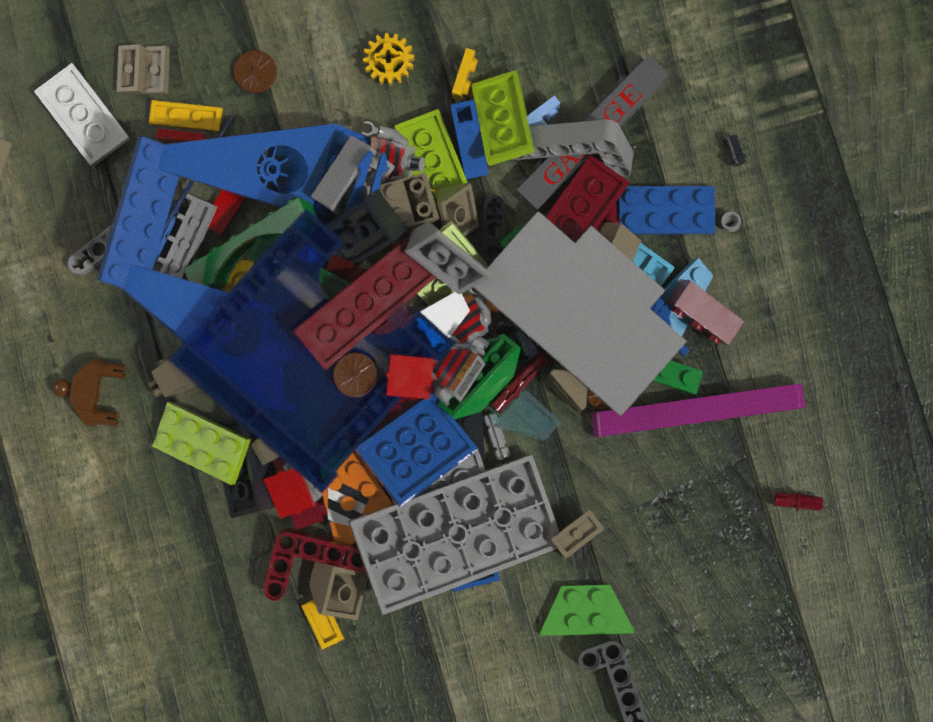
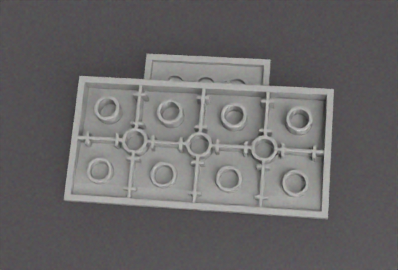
M539 211L487 268L491 273V277L473 287L619 416L629 408L686 343V340L650 309L665 291L659 284L592 226L574 243Z
M477 448L475 453L403 506L399 507L392 498V505L348 521L382 615L558 549L551 541V538L557 535L559 530L533 455H525L485 470Z

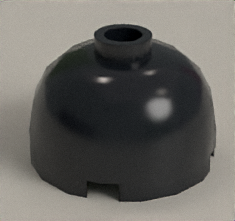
M505 318L497 324V326H500L496 330L497 337L498 335L505 334L521 348L517 361L518 364L526 363L538 353L540 346L511 320Z

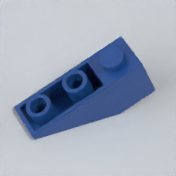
M474 100L450 105L466 180L489 175Z

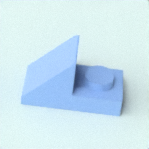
M555 95L528 115L530 127L547 125L544 120L549 121L559 113L560 102Z

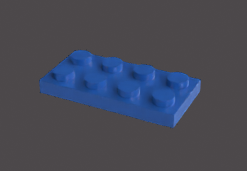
M627 186L619 197V221L634 235H714L715 188L714 186Z

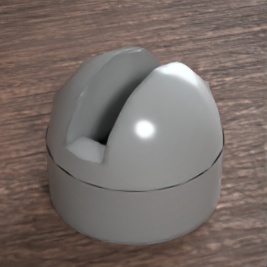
M735 212L725 213L721 220V225L727 232L737 231L741 224V218ZM734 220L737 221L732 226L728 227V225L732 223Z

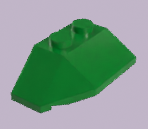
M505 334L486 340L489 342V347L485 350L483 356L479 354L485 365L461 402L451 397L448 400L449 405L446 406L439 399L438 405L453 419L481 412L514 377L521 348Z

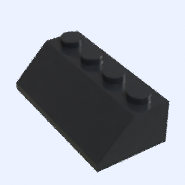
M261 411L237 415L217 422L251 439L236 484L230 485L223 481L231 518L275 508L264 482L265 478L276 475L273 461L262 465L251 446L253 442L266 433Z

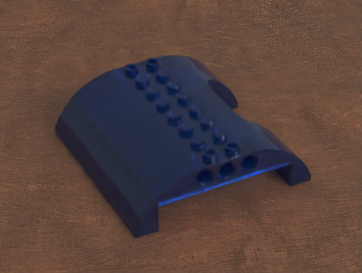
M306 208L244 274L169 360L316 489L323 493L339 475L337 470L402 398L401 396L386 395L388 382L386 373L389 372L390 354L433 358V362L435 360L440 362L456 343L421 311L417 310L391 332L384 334L369 333L343 355L360 353L368 356L376 366L377 381L374 388L361 397H350L340 392L333 380V371L338 360L324 370L293 332L295 328L331 300L320 287L319 273L324 262L328 261L344 243Z

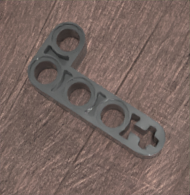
M610 639L581 649L577 656L581 668L586 671L606 668L623 722H633L632 715L629 712L631 710H634L638 719H642L639 722H648L622 645L616 640ZM610 645L618 647V654L613 658L606 656V649ZM586 653H593L595 655V662L592 665L583 664L582 659ZM620 668L625 669L626 677L622 681H616L613 676L614 672ZM626 692L634 694V700L630 704L622 703L621 698Z

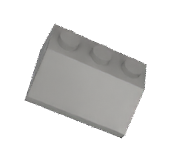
M351 135L311 197L336 215L341 214L345 210L360 174V169L357 165L369 150L373 152L359 199L361 200L369 195L380 154L371 146ZM388 160V171L382 174L380 185L385 183L395 168Z
M429 221L413 230L405 253L457 294H461L491 277V273L480 262Z

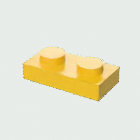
M469 48L465 50L452 90L453 99L461 101L463 94L467 95L471 85V81H468L470 72H475L478 59H475V50Z

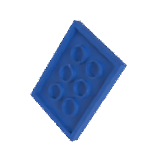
M433 393L430 394V399H423L355 448V452L399 507L403 506L477 451V446L459 424L438 405L439 400Z

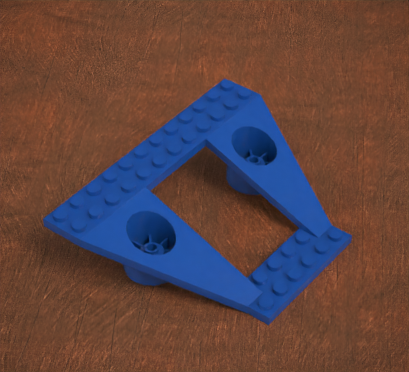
M325 124L171 144H161L143 136L138 137L97 280L122 289L250 400L298 414L314 357L293 330L329 300L287 279L279 308L153 271V265L179 177L279 208L286 206V203L293 198H301L311 202L322 227L338 215L311 197L351 135L371 146V138L338 124ZM269 148V151H268V154H267V158H266V156H265V154H264V151ZM268 181L272 188L271 190L266 187ZM316 231L298 240L294 255L337 275L335 262L330 257L328 249L315 233ZM223 312L222 318L220 320L218 315ZM230 313L234 317L233 321H229ZM224 343L226 350L220 352L221 345Z

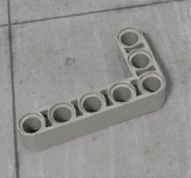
M595 120L531 126L530 130L535 152L514 158V160L599 153L606 166L625 178L631 174L633 150L617 122L613 120Z

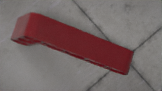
M291 528L281 530L275 540L264 584V595L271 601H278L284 596L295 557L367 574L363 562L358 564L352 561V555L359 553L357 545ZM290 536L294 544L291 546L283 545L281 537ZM309 541L314 542L317 545V550L309 552L305 549L304 544ZM336 547L341 551V555L333 558L328 554V550ZM283 559L287 562L288 567L283 570L278 569L275 561ZM271 583H278L282 590L274 593L270 590L269 585Z

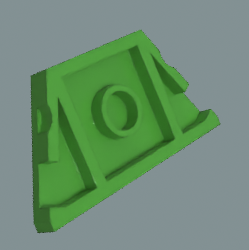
M609 584L561 586L540 630V636L634 633L629 619Z

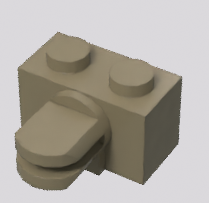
M183 352L173 359L169 356L159 361V367L151 372L155 379L148 383V386L150 388L159 386L152 392L154 397L162 394L164 397L174 396L195 388L210 378V375L197 353L194 352L187 355L186 352Z

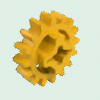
M385 33L384 39L377 35L376 43L368 42L371 49H364V54L368 56L363 58V63L368 65L365 68L366 73L373 72L371 79L375 80L378 77L380 85L387 80L389 86H392L395 79L400 84L402 75L406 78L409 77L407 69L413 70L414 68L413 64L410 63L414 61V55L409 54L412 51V47H405L407 43L405 38L398 41V34H395L393 38H389V34ZM392 46L398 47L401 51H396ZM383 47L379 53H375L379 48ZM387 56H391V63H386ZM398 66H402L397 72L394 73ZM376 67H381L385 73L380 72Z

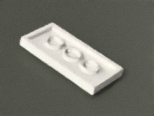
M73 63L34 91L90 166H95L130 139Z

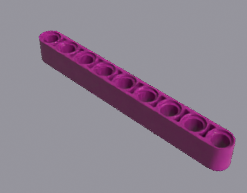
M794 384L631 407L621 416L613 410L591 413L594 437H603L806 408L803 385Z

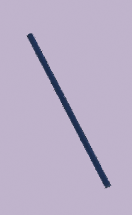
M229 116L216 138L223 136L233 117ZM190 180L167 217L163 231L167 229L195 181Z

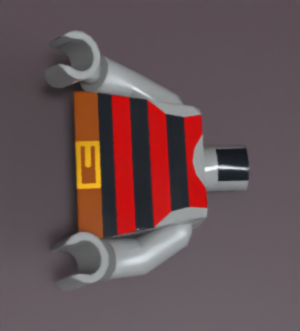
M370 121L363 122L371 125V131L368 133L361 131V133L366 136L376 135V137H371V147L379 154L384 152L387 160L395 166L384 184L413 176V171L424 170L425 159L415 156V147L409 146L408 139L396 129L381 125L375 127Z
M470 288L469 291L471 293L464 297L470 311L445 344L453 346L458 343H469L475 337H483L489 332L487 326L491 323V309L487 305V299L475 289ZM418 318L417 322L426 328L425 324ZM485 345L482 350L485 351L489 346Z
M477 336L472 342L458 343L453 346L445 344L438 353L428 350L424 354V358H433L432 377H434V380L431 381V388L436 398L440 399L446 406L449 405L448 400L451 397H454L459 402L462 401L485 365L477 353L483 356L485 351L482 349L489 342Z

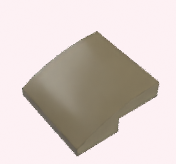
M140 44L118 46L117 93L141 95L168 94L170 48L167 46L143 47Z

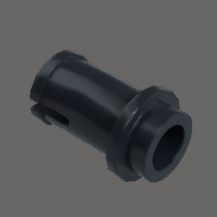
M738 135L725 138L723 143L730 158L728 162L733 167L746 163L745 158L747 155L743 154Z

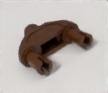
M95 358L73 376L72 385L65 379H58L53 383L52 391L59 398H64L70 394L69 402L87 427H93L96 424L117 427L119 421L109 420V418L119 419V412L98 410L97 406L101 379L103 377H111L124 380L126 374L116 372V370L126 371V364L107 363L102 358Z

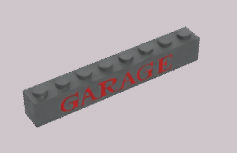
M650 55L644 60L642 58L638 59L631 67L633 69L628 77L624 74L616 82L617 88L612 93L607 91L599 100L601 104L595 110L593 108L589 109L582 119L585 121L613 120L621 128L667 81L670 74ZM595 153L548 157L546 160L542 158L533 167L535 172L530 177L525 175L517 183L516 195L537 213L581 169L589 156H593Z

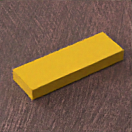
M151 100L149 124L220 132L223 109L221 107Z

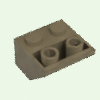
M426 172L380 185L381 193L407 227L403 234L413 232L414 229L428 221L433 223L439 219Z

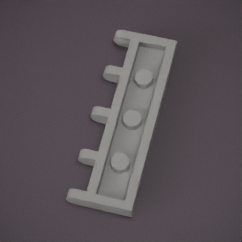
M188 193L185 198L190 200L191 203L186 215L178 213L176 216L183 220L176 237L168 235L166 238L173 242L166 259L159 256L157 258L158 262L163 263L160 273L184 280L187 276L184 269L192 264L217 209V206Z

